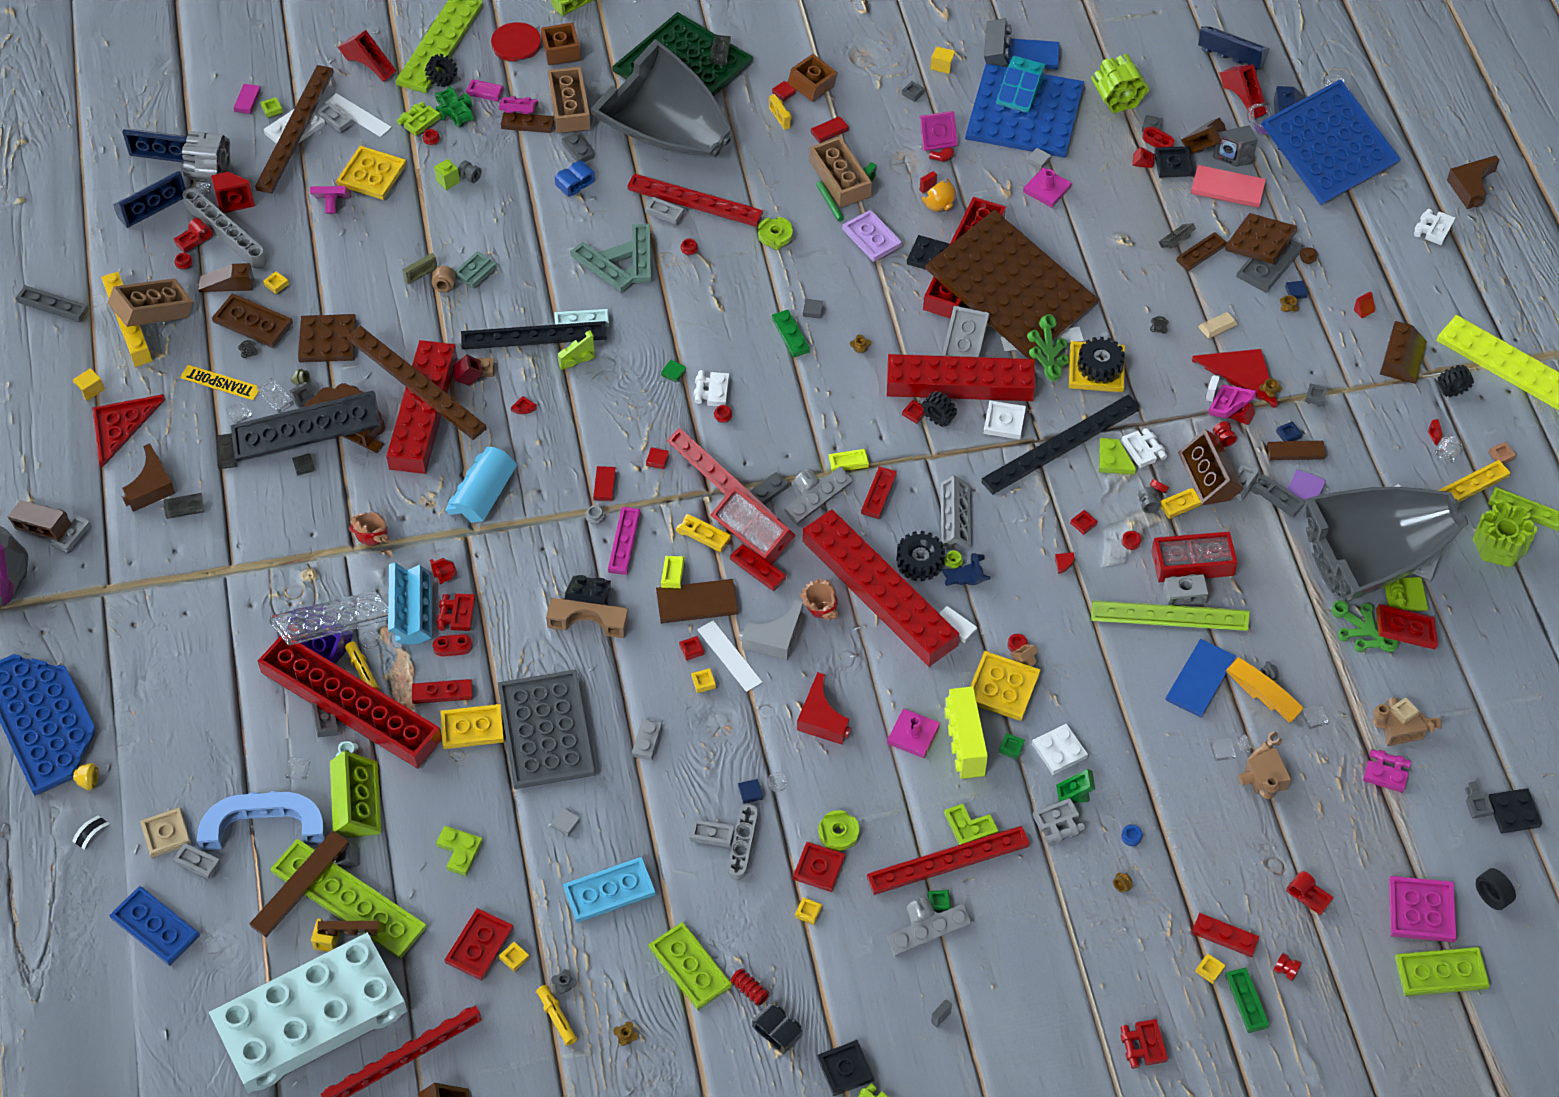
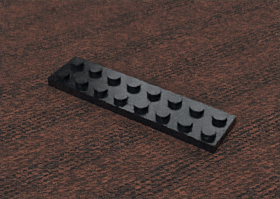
M372 390L231 425L235 460L242 461L380 427L376 394Z

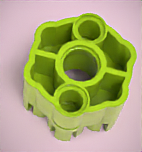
M1123 54L1126 61H1124L1121 55L1116 58V61L1114 58L1103 60L1102 64H1100L1101 70H1097L1094 73L1098 80H1096L1094 75L1091 76V81L1112 113L1137 107L1149 91L1148 84L1128 54Z
M1503 500L1495 502L1492 510L1486 511L1485 514L1482 513L1472 540L1483 561L1512 567L1522 556L1527 554L1537 532V526L1534 527L1535 523L1529 520L1530 513L1526 506H1522L1520 513H1518L1520 505L1514 506L1510 512L1511 505L1506 502L1503 509H1501Z

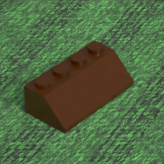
M1207 429L1203 430L1178 452L1203 505L1230 501L1244 489L1220 438Z

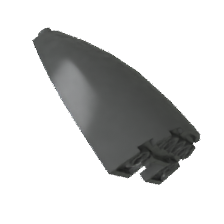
M656 39L634 61V72L618 89L612 85L591 108V113L594 117L612 128L645 144L665 150L717 157L721 148L724 145H728L731 141V136H729L731 128L711 92L684 62Z
M1368 487L1328 493L1306 498L1304 516L1308 518L1309 527L1306 528L1308 541L1313 543L1314 553H1312V556L1324 583L1331 593L1336 592L1337 599L1341 601L1356 599L1408 576L1435 557L1468 525L1466 515L1458 511L1460 508L1458 500L1454 499L1451 492L1410 487Z

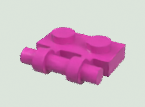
M516 96L504 97L499 103V110H504L506 113L519 111L522 114H530L538 105V100L531 99V97H525V99L516 98Z
M1371 749L1369 757L1377 760L1376 762L1368 760L1363 781L1403 793L1408 772L1401 770V766L1410 768L1411 761L1404 759V756H1393L1386 754V751L1383 750L1376 751ZM1383 761L1395 764L1394 768L1383 765Z

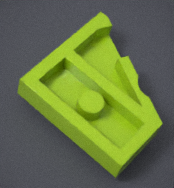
M587 331L585 333L587 337L579 343L575 340L569 347L558 353L559 366L562 370L595 358L594 340L591 331Z
M1100 438L1099 472L1135 475L1136 468L1119 439Z

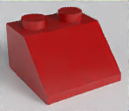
M230 172L211 175L221 212L228 213L255 207L249 180Z

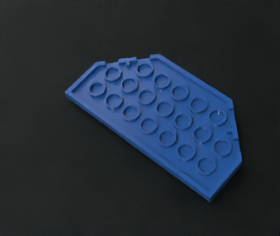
M16 654L0 660V724L31 791L36 796L73 778L74 771L78 769L96 732V728L66 666H54L45 661L33 658L29 660Z

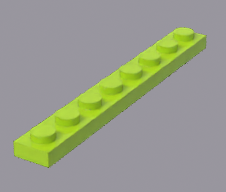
M1092 600L1091 621L1248 631L1250 611Z

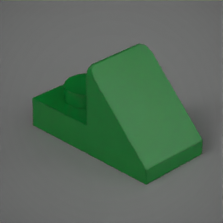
M1086 769L1057 784L1059 802L1069 798L1073 803L1089 802V792L1095 790L1093 771Z

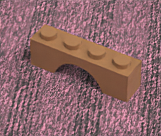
M551 598L546 615L547 628L567 630L577 621L591 620L602 627L605 636L617 638L625 637L629 619L628 608L571 601L564 598Z

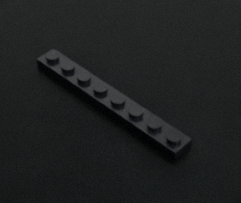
M606 322L461 331L462 350L565 343L574 342L575 340L579 342L587 337L585 334L587 331H591L593 340H607Z

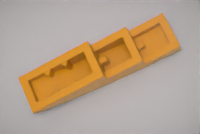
M1239 657L1225 670L1253 699L1258 697L1271 711L1275 709L1288 723L1293 721L1304 708L1272 679Z

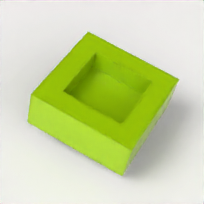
M277 97L260 102L267 118L283 113Z

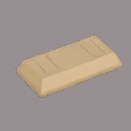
M1226 312L1200 324L1198 328L1210 339L1238 324Z

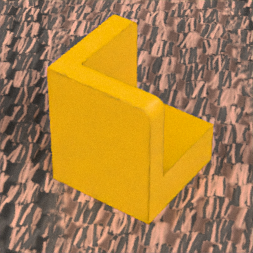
M936 46L931 57V70L949 74L955 51Z
M91 368L73 379V383L82 391L86 401L105 390L101 378Z
M317 918L310 941L314 950L329 952L336 948L340 932H338L337 936L324 935L325 932L317 929L318 921L323 920Z

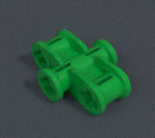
M451 86L440 93H435V99L439 106H436V111L440 113L442 121L445 120V117L449 116L454 124L460 127L461 124L474 120L473 114L469 109L473 104L467 93H464L459 98Z

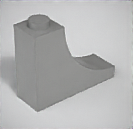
M795 600L789 612L773 622L764 624L747 623L745 630L742 629L739 636V641H742V649L787 660L803 614V602Z

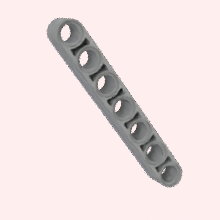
M190 188L183 192L186 209L196 218H200L211 228L216 236L247 263H250L253 268L258 269L265 266L266 258L262 246L196 189Z

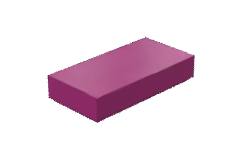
M472 79L466 93L470 96L498 102L504 87Z
M243 84L233 107L234 112L251 114L261 91L260 86Z

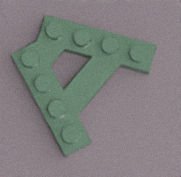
M632 224V241L601 252H596L587 244L581 242L570 251V256L619 292L624 291L632 283L651 282L650 224ZM633 256V268L623 271L613 264V262Z

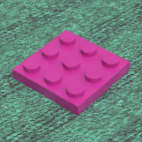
M1397 876L1389 877L1391 937L1455 942L1456 922L1453 882Z

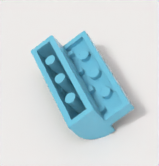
M486 447L483 453L476 456L474 464L466 472V477L458 485V490L448 502L449 504L445 511L449 515L462 513L471 523L484 521L518 465L507 453L498 448Z
M396 562L390 564L388 630L395 634V641L401 644H420L432 639V572L421 565L407 570Z

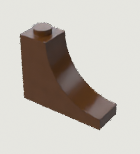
M1220 117L1190 133L1181 141L1184 146H1189L1190 154L1213 146L1222 141L1218 132L1226 131L1225 124L1221 121Z
M1496 155L1450 169L1447 181L1466 209L1479 207L1483 204L1486 192L1483 188L1482 180L1487 175L1496 172L1499 158Z
M150 443L143 446L146 454L143 470L134 481L122 488L124 495L121 496L126 507L130 505L133 512L175 494L172 482Z

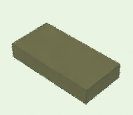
M431 253L402 269L404 281L410 284L437 268L436 256Z

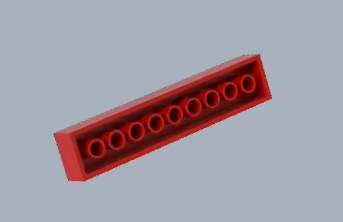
M833 509L803 528L802 542L928 667L958 646L960 633Z
M284 633L258 659V665L263 675L307 702L315 703L323 711L333 714L338 721L417 769L442 741L440 727Z

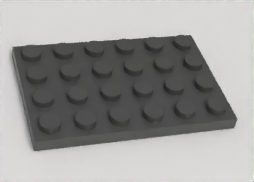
M576 669L497 682L514 790L595 776Z

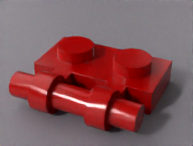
M455 593L454 600H450V595L443 594L442 600L439 602L440 614L437 616V629L444 631L445 625L449 623L451 630L471 631L475 594ZM449 609H453L452 615L447 614Z
M1157 1019L1136 1022V1031L1130 1032L1128 1025L1120 1027L1122 1033L1120 1035L1121 1041L1125 1044L1127 1051L1125 1053L1126 1059L1130 1062L1132 1069L1140 1066L1138 1062L1140 1058H1144L1146 1066L1167 1062L1168 1057ZM1134 1040H1139L1141 1049L1135 1050Z

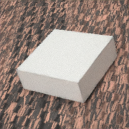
M1213 375L1206 395L1207 401L1213 402L1220 378Z

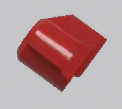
M445 558L436 561L433 559L429 560L433 575L438 583L443 584L445 581L456 577L457 571L453 561Z

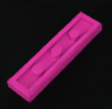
M621 507L608 573L627 575L641 513L640 509Z

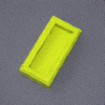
M865 449L828 455L832 472L840 466L844 471L869 467Z
M665 556L661 588H681L685 557Z

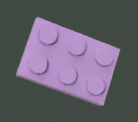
M871 210L842 225V230L873 262L902 247V242Z

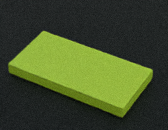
M681 922L648 944V948L697 1011L732 988V983L684 922Z
M1480 947L1395 955L1404 996L1483 990L1490 987Z

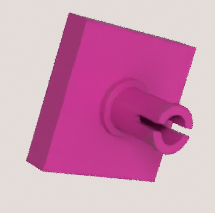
M954 111L920 116L922 147L924 151L957 146Z
M1043 167L1026 184L1023 192L1052 208L1071 188L1072 183L1055 174L1053 170Z
M310 186V194L315 198H325L326 214H336V198H351V191L345 186Z
M903 708L887 739V744L925 758L940 727V723Z

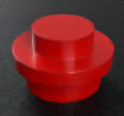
M428 129L423 134V142L425 144L434 145L440 140L439 133L434 129Z
M687 238L680 245L681 252L686 255L695 254L698 250V244L694 239Z
M183 252L175 257L174 263L179 269H187L192 265L193 260L189 254Z
M720 405L714 411V418L718 422H728L732 418V410L726 405Z

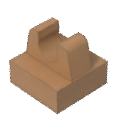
M1025 644L1011 653L1014 661H1020L1023 664L1033 666L1036 664L1034 655L1038 653L1035 645Z

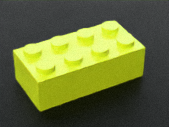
M973 686L949 689V695L945 697L946 707L944 708L945 719H949L950 724L948 725V735L953 738L951 750L952 754H956V760L954 761L956 772L959 771L961 779L985 776L988 756Z

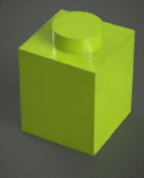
M448 158L434 166L436 181L445 190L460 183L458 168Z

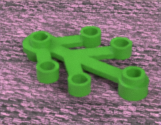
M1047 314L1039 322L1040 327L1044 330L1045 342L1040 337L1038 331L1032 330L1027 335L1029 341L1036 342L1039 346L1030 349L1029 354L1033 359L1037 358L1043 365L1045 376L1051 381H1056L1062 374L1061 368L1069 363V358L1067 355L1062 354L1057 357V362L1055 363L1054 357L1067 347V342L1064 338H1059L1055 341V346L1053 347L1051 329L1056 326V320L1054 316ZM1041 350H1042V351L1044 352V354L1047 356V359L1043 356Z
M1338 600L1333 603L1331 611L1335 617H1343L1359 628H1341L1338 633V638L1341 641H1347L1350 637L1366 636L1376 639L1368 641L1357 639L1354 645V649L1357 652H1364L1366 648H1381L1385 652H1393L1398 648L1399 643L1397 640L1379 636L1373 620L1372 605L1364 603L1361 606L1360 613L1365 618L1364 622L1348 611V604L1346 602Z

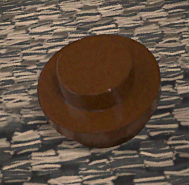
M1306 247L1300 251V258L1303 263L1311 264L1318 257L1317 251L1313 248Z

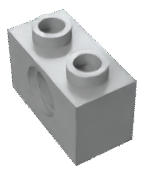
M1203 574L1165 578L1163 592L1167 605L1194 606L1206 604L1208 590Z

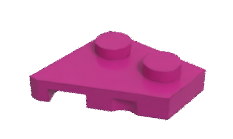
M1222 385L1208 410L1209 415L1227 419L1256 398V391Z

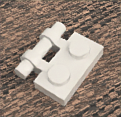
M1427 209L1420 217V223H1417L1415 226L1414 236L1420 237L1421 234L1425 233L1426 240L1442 245L1455 221V217L1442 212H1438L1437 216H1435L1431 209Z
M700 370L695 379L697 385L694 390L695 403L700 404L702 399L707 400V406L726 405L729 373L711 372L710 378H706L705 371ZM704 386L709 387V391H705Z
M1148 428L1142 431L1143 436H1141L1139 431L1123 436L1121 439L1122 444L1139 468L1155 463L1156 456H1159L1161 460L1167 458L1165 448L1157 442L1156 435L1150 432Z

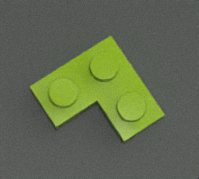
M964 804L944 810L945 818L958 845L998 833V829L990 814L971 820Z
M445 825L436 841L437 847L453 852L446 866L447 870L463 876H467L483 843L481 837Z

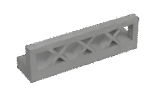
M953 475L941 483V541L945 548L957 543L967 549L971 547L970 484ZM960 532L962 533L964 539L960 538Z

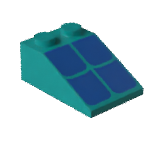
M1013 56L1007 68L996 104L1029 113L1044 79L1045 64Z

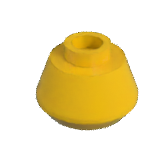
M94 763L81 765L74 771L73 779L78 786L90 791L97 785L99 769Z

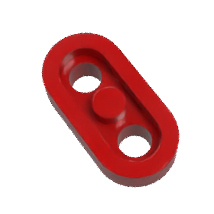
M1147 127L1143 130L1142 139L1155 148L1174 146L1173 137L1155 127Z
M465 634L439 636L432 644L434 653L440 657L465 655L473 647L471 638Z

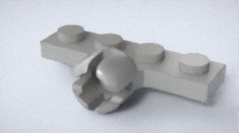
M841 466L822 480L811 469H805L803 473L801 472L796 476L793 484L798 488L802 496L784 510L796 525L853 481Z
M927 897L910 902L906 906V910L910 917L911 925L886 936L893 955H898L970 925L971 921L964 905L961 904L942 913H936Z

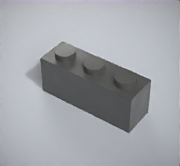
M1006 18L991 20L986 23L984 47L986 64L1005 66L1008 63L1012 28L1007 23Z

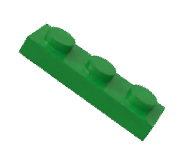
M787 309L772 314V321L792 357L810 353V348L790 311Z
M1247 968L1226 972L1227 983L1247 1033L1268 1029L1269 1022Z

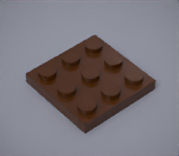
M1249 213L1225 245V250L1274 264L1296 234L1297 226Z
M356 315L301 316L298 361H354V345L348 341L347 335L356 329Z

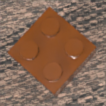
M573 22L541 27L542 44L548 65L581 60L580 46Z
M811 54L791 68L788 84L813 102L834 87L838 72L816 55Z

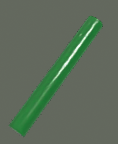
M818 181L816 186L837 221H842L844 217L823 182Z

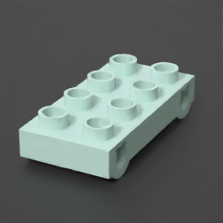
M367 932L210 1011L209 1014L249 1094L253 1091L263 1090L272 1086L289 1072L373 1029L389 1026L399 1019L402 1014L406 1013L407 1008L404 999Z

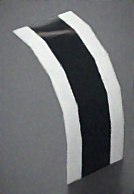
M99 815L90 819L79 828L73 838V842L85 850L90 838L110 823Z

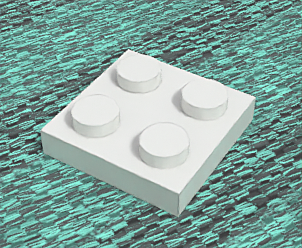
M989 400L983 434L1020 440L1026 406Z
M1067 724L1032 740V746L1052 775L1087 759L1088 756Z

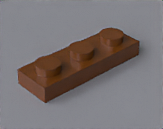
M503 112L501 129L552 133L554 116Z
M318 921L317 929L325 932L324 935L337 936L338 932H345L347 936H357L358 932H368L369 936H378V932H385L386 924L380 921Z

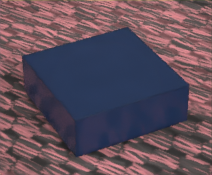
M1303 280L1286 282L1285 288L1288 295H1292L1296 299L1307 298L1308 292Z
M1293 421L1276 429V433L1282 441H1296L1301 439L1303 435Z
M758 779L738 783L743 804L763 800Z

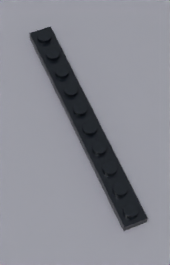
M1128 394L984 476L981 483L994 495L1138 412L1140 406Z

